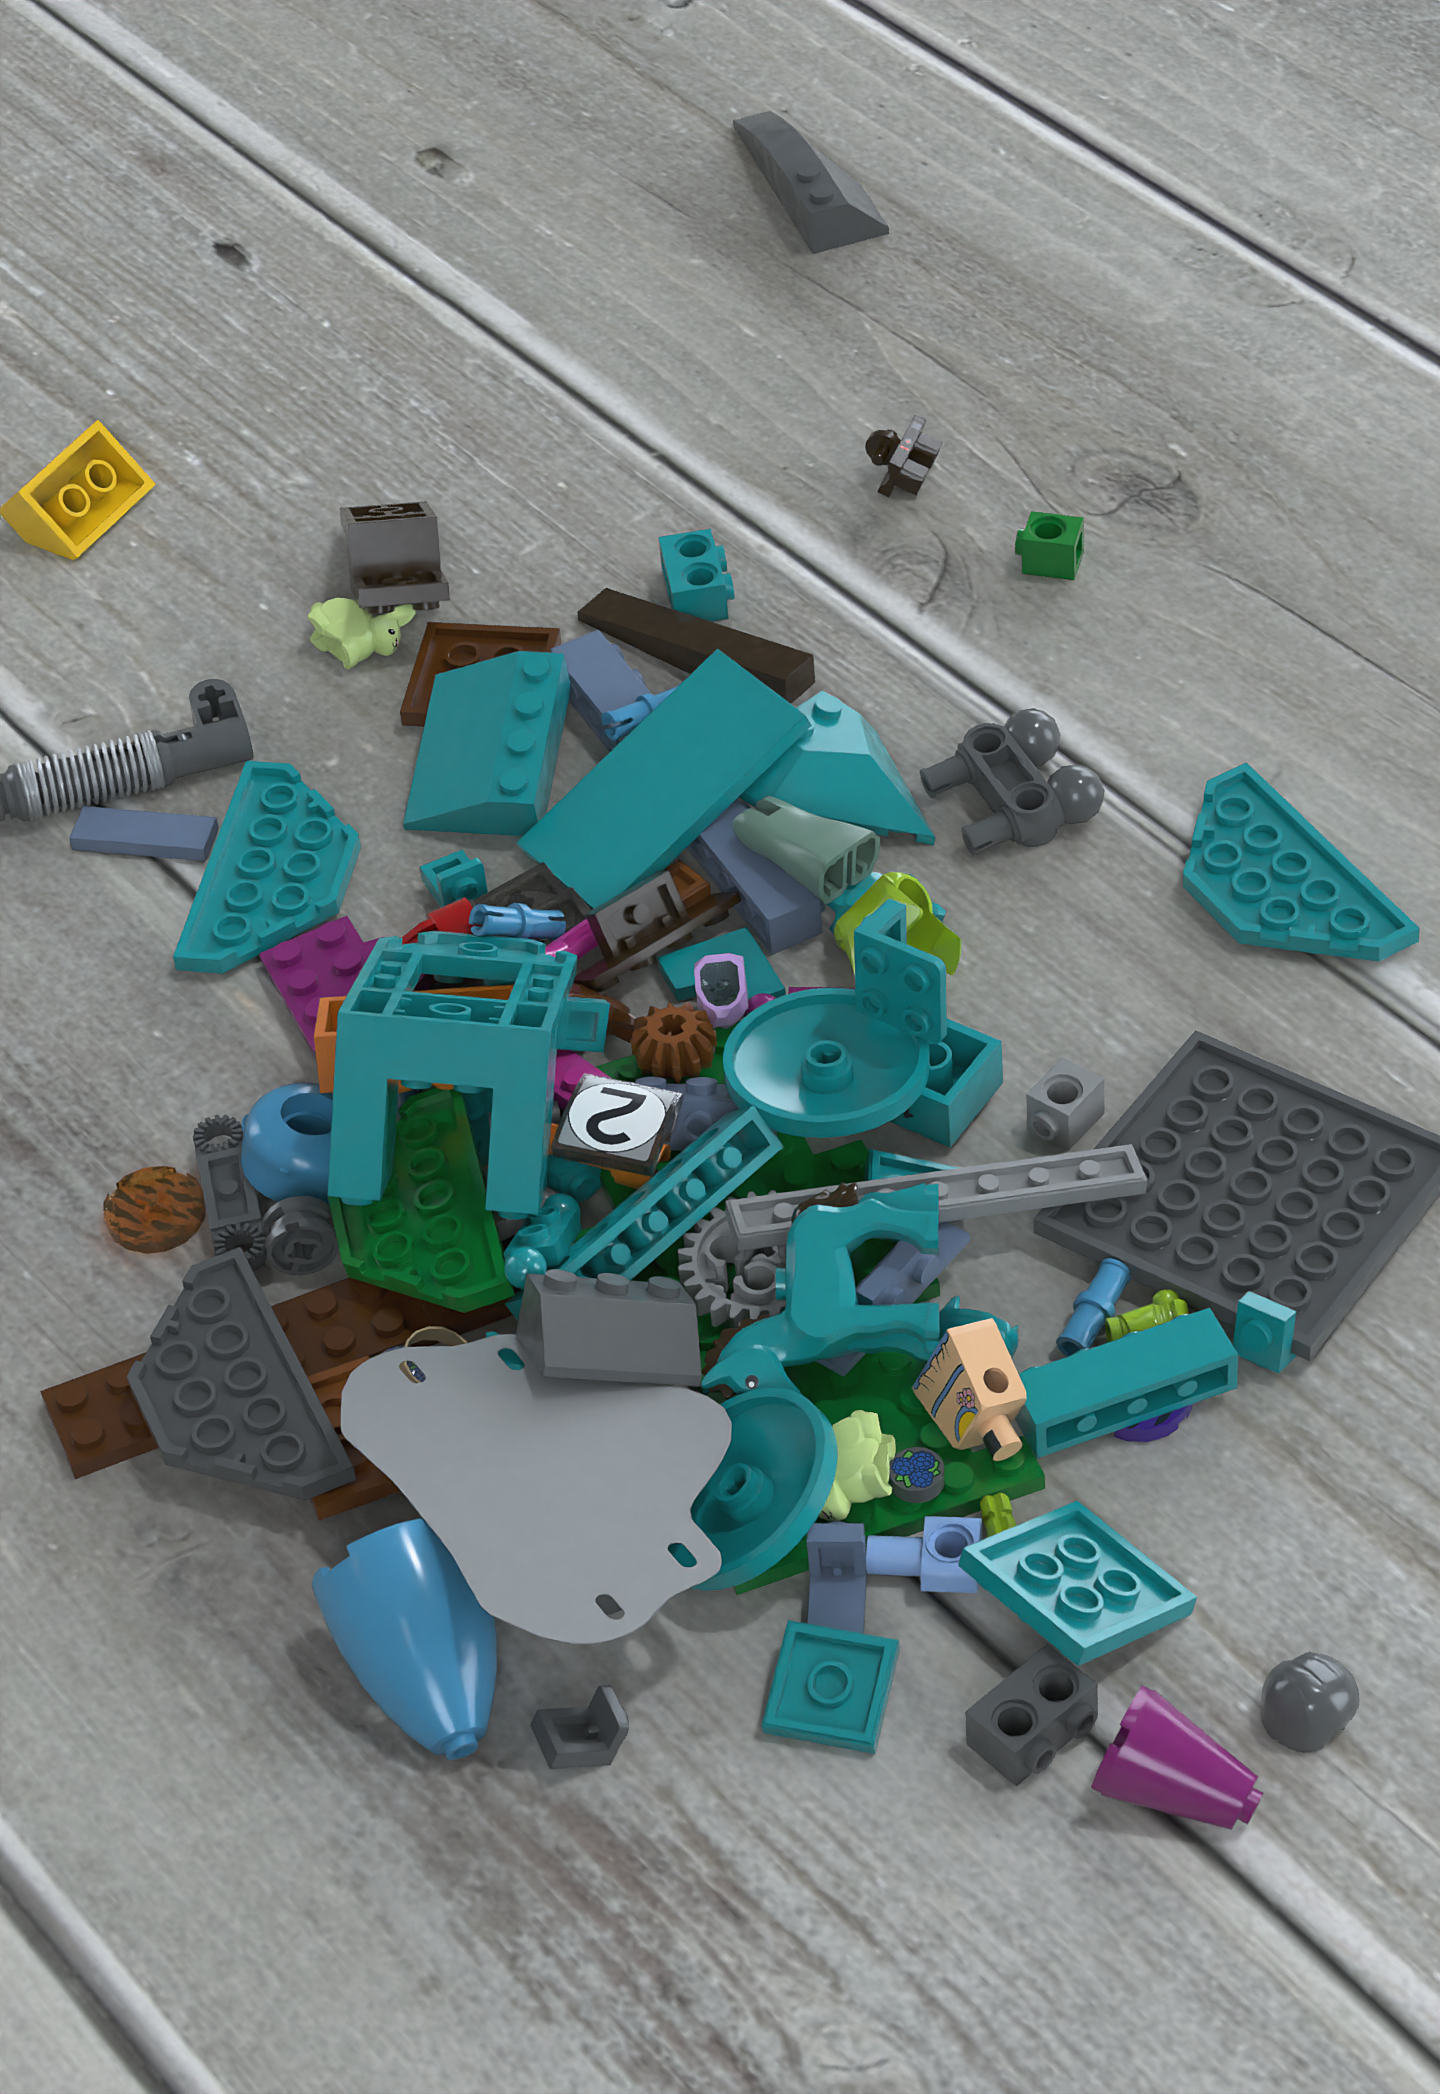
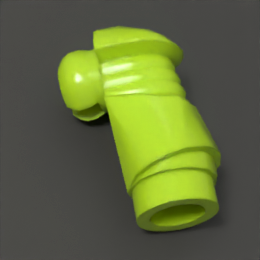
M1170 1289L1161 1290L1153 1296L1152 1304L1117 1315V1317L1105 1318L1107 1343L1120 1339L1130 1332L1143 1331L1169 1322L1177 1316L1189 1314L1187 1303L1180 1299L1177 1292Z

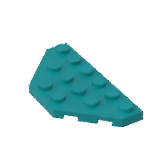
M260 761L245 762L173 955L176 970L223 974L258 956L259 953L271 949L339 913L361 849L359 834L350 824L344 825L335 815L334 808L315 788L309 789L301 780L300 773L291 764Z
M1247 762L1207 780L1201 813L1198 814L1192 836L1191 851L1188 860L1186 859L1183 871V888L1239 944L1379 962L1419 942L1420 927Z

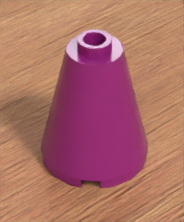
M1142 1685L1126 1711L1113 1743H1110L1102 1759L1091 1788L1101 1793V1796L1230 1830L1233 1829L1237 1820L1248 1825L1263 1796V1792L1253 1788L1258 1776L1157 1691Z

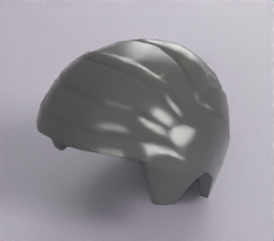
M1314 1652L1304 1653L1292 1660L1282 1661L1271 1670L1265 1679L1261 1695L1262 1723L1270 1737L1278 1740L1279 1744L1286 1746L1288 1749L1302 1753L1315 1752L1323 1749L1328 1741L1339 1730H1344L1348 1722L1353 1719L1360 1705L1359 1689L1354 1676L1335 1658Z

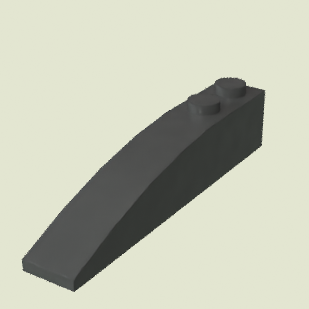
M767 111L733 120V127L813 254L889 234L888 225L862 185L815 148L782 117Z

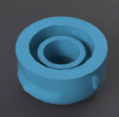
M317 1083L287 1084L273 1089L260 1097L252 1106L249 1114L243 1117L242 1130L244 1133L241 1148V1167L251 1185L264 1196L276 1202L294 1196H310L321 1199L330 1206L328 1200L333 1093H320L319 1084Z

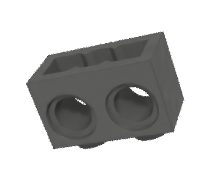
M1047 1643L965 1711L967 1745L1017 1786L1030 1774H1038L1044 1771L1063 1746L1073 1738H1082L1092 1729L1098 1718V1684ZM1051 1700H1063V1701L1053 1702V1701H1051ZM1011 1734H1021L1022 1736H1016V1737H1014V1736H1009V1735H1011Z

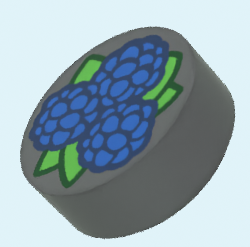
M911 1447L900 1451L890 1461L889 1484L892 1487V1492L901 1500L910 1503H923L932 1500L942 1491L945 1483L944 1464L939 1455L934 1451L922 1447Z

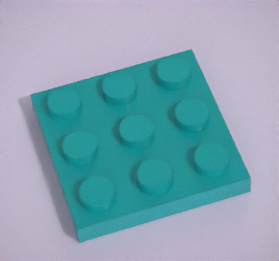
M1078 1500L964 1547L958 1566L977 1581L983 1589L989 1591L1024 1623L1032 1627L1056 1647L1062 1655L1069 1658L1077 1666L1190 1616L1198 1598Z

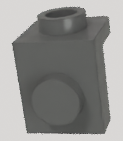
M611 1685L598 1686L588 1707L537 1710L530 1726L549 1769L611 1765L628 1734L629 1720L626 1710L620 1706Z

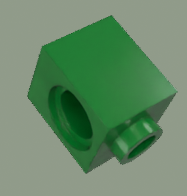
M1031 511L1025 529H1018L1015 541V554L1022 555V574L1075 580L1084 554V517Z

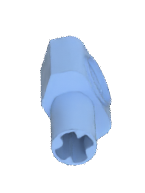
M925 1516L923 1537L868 1535L866 1572L871 1575L921 1576V1591L978 1593L979 1583L962 1570L958 1563L964 1547L982 1540V1518Z

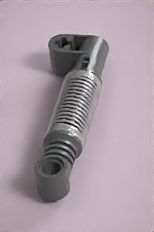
M207 679L197 683L189 693L193 727L164 734L157 729L148 730L147 733L143 732V734L139 732L138 736L136 734L133 735V741L131 742L128 736L125 737V743L123 744L121 739L118 738L117 745L115 746L113 741L110 740L108 742L109 747L107 748L105 743L101 742V749L99 750L97 745L93 744V751L91 752L89 747L85 746V753H82L81 749L77 748V755H74L73 751L69 750V757H65L64 752L60 753L61 759H57V756L53 753V761L50 762L49 758L45 755V763H41V760L37 757L38 772H35L30 759L26 760L25 763L21 761L20 764L9 765L5 773H0V822L5 821V814H9L11 819L18 818L25 822L34 818L37 820L38 817L42 818L43 812L49 817L51 810L57 815L59 808L65 813L67 806L73 811L75 803L81 809L83 801L89 807L91 799L97 805L99 797L105 803L107 795L113 801L115 793L121 799L124 793L130 797L132 791L138 795L140 789L146 793L148 786L152 791H155L156 788L159 790L160 787L171 786L175 778L254 759L248 728L233 687L226 681L219 679ZM213 718H219V720L213 721Z

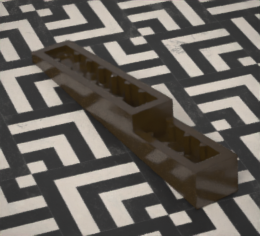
M605 588L577 612L579 621L597 630L599 629L601 632L688 674H692L715 650L719 649L790 704L815 683L813 654L615 590Z

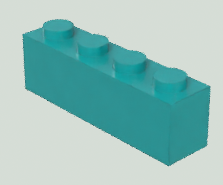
M1210 1307L1192 1314H1183L1158 1326L1143 1331L1130 1332L1122 1338L1091 1349H1082L1060 1360L1025 1369L1019 1373V1376L1026 1390L1027 1400L1015 1417V1420L1038 1459L1237 1389L1238 1353Z

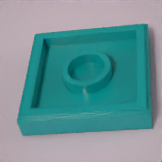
M788 1620L761 1725L763 1733L876 1754L900 1652L899 1640Z

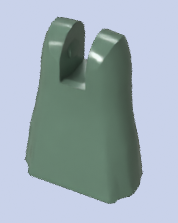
M765 796L755 805V809L750 808L741 812L734 818L732 823L733 832L743 845L774 862L825 905L842 895L844 890H846V884L856 885L869 876L879 855L880 837L875 835L874 831L814 815L771 796Z

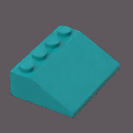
M517 651L435 675L403 821L404 830L524 836L546 815L571 692V683L564 653Z

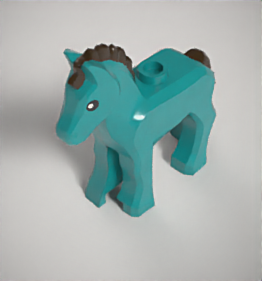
M842 1182L831 1194L827 1189H824L820 1194L801 1202L794 1209L791 1217V1228L787 1235L786 1268H776V1300H786L785 1310L776 1315L763 1314L757 1319H741L738 1322V1327L727 1328L721 1332V1337L712 1342L714 1348L706 1352L704 1359L706 1365L701 1371V1374L704 1376L701 1382L703 1394L721 1391L722 1397L728 1400L734 1395L770 1387L790 1389L801 1394L800 1390L787 1377L784 1367L806 1365L817 1360L842 1357L855 1352L869 1354L898 1352L926 1364L940 1342L939 1303L858 1305L849 1254L867 1239L888 1237L910 1243L921 1254L939 1255V1184L925 1185V1183H921L890 1193L870 1192L859 1200L857 1183L853 1182L847 1185Z

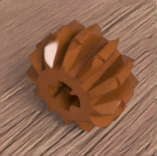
M670 1000L666 1008L659 1009L650 1006L647 1016L637 1017L634 1032H632L633 1039L630 1040L632 1054L635 1055V1060L641 1069L642 1075L653 1074L654 1077L673 1078L677 1084L680 1083L682 1077L697 1078L701 1069L712 1067L715 1046H717L716 1031L713 1030V1024H710L706 1010L695 1011L690 1002L685 1003L681 1007H674Z

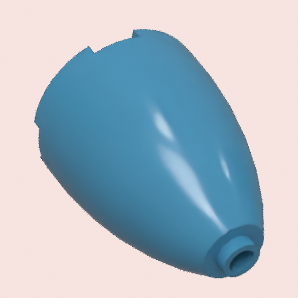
M423 1518L383 1528L346 1546L350 1556L331 1570L329 1567L319 1568L312 1580V1589L329 1632L345 1662L381 1710L409 1737L433 1754L445 1755L449 1760L460 1759L472 1754L479 1747L478 1741L486 1734L494 1701L497 1674L495 1618L480 1606L452 1554Z

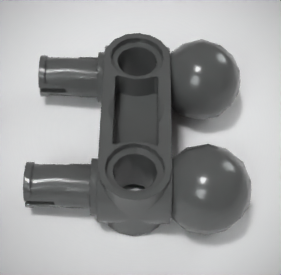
M1035 708L1017 711L1007 719L1004 726L995 723L977 725L965 734L964 740L958 744V750H956L954 756L920 770L922 785L930 798H934L937 794L968 782L971 785L973 784L994 814L961 828L964 843L972 855L975 856L979 852L1009 839L1027 847L1044 845L1055 837L1058 827L1063 826L1064 822L1068 824L1086 823L1099 813L1105 790L1099 776L1091 769L1078 764L1062 766L1049 777L1048 781L1037 770L1036 766H1043L1055 756L1060 743L1061 733L1056 721L1046 712Z

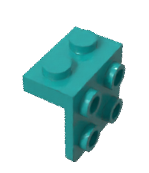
M889 898L876 911L868 914L854 930L856 1011L912 1035L924 1038L931 1043L938 1044L947 1035L946 966L940 958L907 945L906 905Z

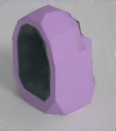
M730 953L708 955L694 963L698 1010H706L707 1017L710 1019V1024H713V1027L727 1029L735 1025L744 1015L745 1011L749 1009L743 956Z

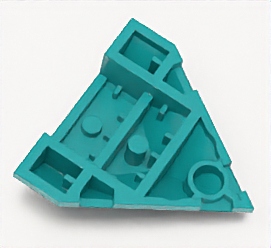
M820 691L796 707L806 715L812 726L739 796V798L753 807L765 796H771L814 815L874 831L876 835L888 837L889 831L895 833L907 832L916 836L915 842L934 845L936 839L876 730L859 712L842 703L837 697L829 695L824 691Z

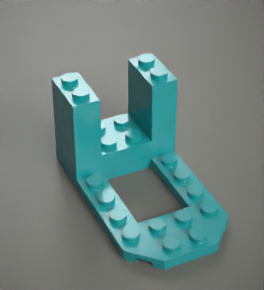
M442 931L418 933V943L403 945L402 938L398 936L379 938L340 1007L337 1016L328 1196L341 1197L343 1203L357 1206L371 1204L373 1200H381L394 1169L399 1080H401L400 1084L402 1086L414 1089H425L431 1087L432 1083L451 1084L455 1091L462 1093H481L485 1091V1088H493L485 1210L498 1211L500 1217L513 1220L526 1219L529 1217V1214L538 1215L548 1183L558 1025L576 976L577 955L567 951H557L555 957L545 954L546 944L533 939L488 935L477 936L474 934ZM421 974L434 975V980L443 983H460L466 977L484 979V984L487 986L514 984L508 1000L413 992Z

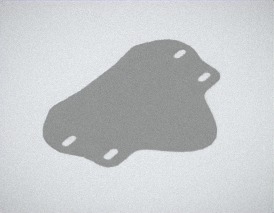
M516 1334L495 1335L456 1346H424L395 1349L365 1361L350 1373L341 1396V1431L345 1439L389 1477L452 1554L480 1606L489 1615L544 1639L572 1645L607 1642L638 1630L670 1598L708 1580L721 1568L722 1559L720 1551L695 1524L690 1512L694 1500L719 1467L731 1442L732 1422L724 1407L708 1396L683 1387L664 1384L543 1377ZM505 1348L513 1350L524 1362V1368L521 1370L510 1369L499 1357L498 1352ZM410 1361L416 1364L425 1375V1381L421 1383L411 1382L400 1370V1363ZM673 1543L685 1546L696 1559V1565L689 1568L680 1565L668 1551V1546ZM599 1595H609L624 1611V1617L618 1620L607 1617L597 1605L596 1597Z

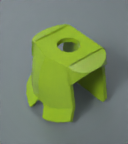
M901 872L883 874L836 922L834 928L835 941L838 947L847 953L854 975V930L868 914L876 911L889 898L906 905L907 945L940 958L946 966V973L951 976L955 974L958 968L962 939L933 914L928 892L916 878L909 874Z

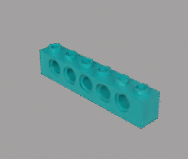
M754 1105L727 1112L574 1243L559 1265L548 1266L547 1271L552 1269L565 1270L582 1278H597L601 1273H613L624 1276L630 1281L784 1147ZM521 1289L505 1303L517 1321L519 1319L524 1289Z

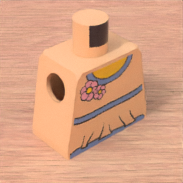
M993 1318L947 1329L912 1386V1390L954 1448L963 1450L985 1444L994 1461L1007 1459L1017 1453L1022 1447V1442L1011 1423L1026 1402L1027 1396L999 1329Z

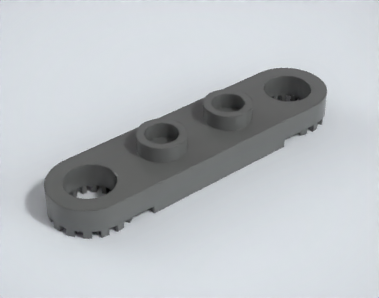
M214 1115L215 1119L211 1120L208 1117L205 1118V1123L202 1121L198 1123V1128H195L193 1131V1141L215 1255L218 1256L226 1253L240 1244L252 1245L253 1248L249 1249L250 1253L247 1251L244 1253L254 1272L267 1260L266 1238L262 1230V1219L256 1189L245 1177L241 1167V1148L244 1132L241 1123L237 1122L236 1118L232 1117L229 1119L228 1115L220 1118L219 1115ZM222 1135L231 1137L228 1139V1144L223 1142L222 1147H220V1144L214 1147L212 1143L209 1146L208 1142L214 1137Z

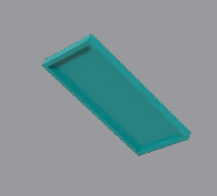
M717 649L516 843L526 856L590 910H593L656 872L663 871L812 725L805 714Z

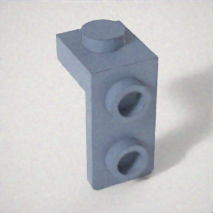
M840 1521L827 1524H813L807 1532L806 1541L810 1572L807 1624L864 1634L867 1583L864 1524H847Z

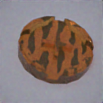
M168 1166L142 1168L125 1175L116 1183L117 1189L111 1196L108 1193L103 1202V1218L106 1229L113 1241L129 1251L144 1254L166 1252L185 1244L199 1231L206 1218L204 1194L196 1178L187 1172V1177L176 1173L174 1167Z

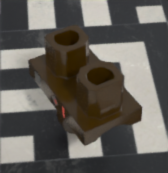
M914 415L902 440L891 429L887 431L876 430L870 434L866 441L865 449L872 463L876 466L888 465V472L877 491L878 493L890 497L894 487L897 486L917 496L928 470L931 469L943 443L922 433L927 420Z

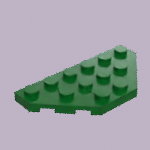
M433 1088L410 1096L398 1110L401 1118L396 1123L394 1169L381 1200H373L371 1204L357 1206L343 1203L341 1197L328 1196L341 1261L348 1277L463 1313L515 1296L513 1286L509 1283L504 1273L505 1256L494 1212L485 1210L487 1184L463 1093L454 1089L442 1090Z

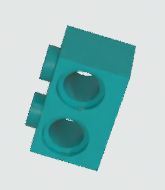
M711 528L658 537L662 573L671 609L711 622L729 619L727 600L735 599L731 573H722L727 571L725 550L723 545L715 546Z

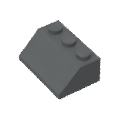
M558 1269L548 1270L545 1275L527 1274L516 1335L543 1377L700 1386L702 1374L696 1304L678 1281L667 1277H651L648 1282L629 1281L626 1277L613 1273H601L597 1278L577 1277L571 1272Z

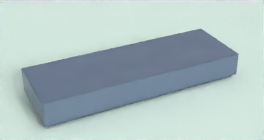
M83 806L69 839L72 850L206 861L219 827L216 817Z

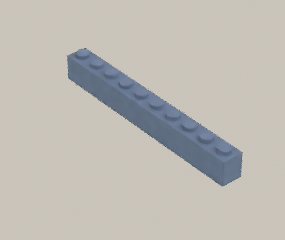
M598 629L551 648L550 653H564L571 683L569 702L607 750L611 752L626 736L616 741L609 739L604 730L619 725L620 722L602 725L603 713L634 703L639 695L651 692L646 688L641 673L637 669L632 670L625 662L619 646L616 643L610 644ZM737 798L686 849L721 892L739 893L742 901L733 906L769 953L773 955L822 934L821 912L825 910V904L774 862L750 850L738 840L733 832V820L741 812L751 807L747 802H740Z

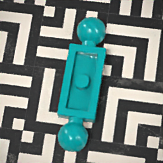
M564 1193L549 1196L543 1203L542 1208H540L538 1215L529 1214V1217L526 1218L504 1251V1273L509 1283L514 1287L524 1289L527 1274L545 1275L548 1266L559 1265L582 1229L580 1224L581 1210L573 1197Z

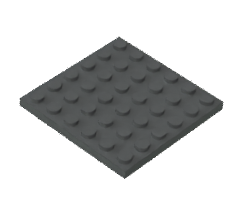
M1195 1030L1094 1148L1100 1149L1132 1144L1147 1178L1146 1193L1042 1208L1033 1219V1233L1099 1264L1106 1258L1119 1260L1130 1269L1129 1275L1132 1276V1279L1157 1291L1164 1289L1177 1292L1180 1299L1184 1300L1187 1305L1200 1311L1210 1307L1217 1319L1232 1326H1235L1238 1301L1248 1291L1296 1311L1291 1352L1311 1361L1440 1195V1135Z

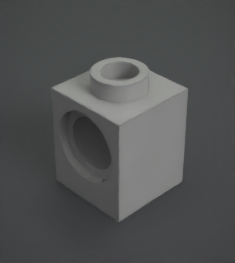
M1063 1057L1026 1094L1027 1129L1033 1131L1041 1139L1052 1141L1067 1150H1070L1105 1114L1104 1078Z

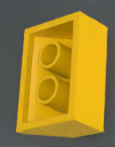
M97 420L0 507V515L26 543L74 561L150 491L156 483L104 425Z

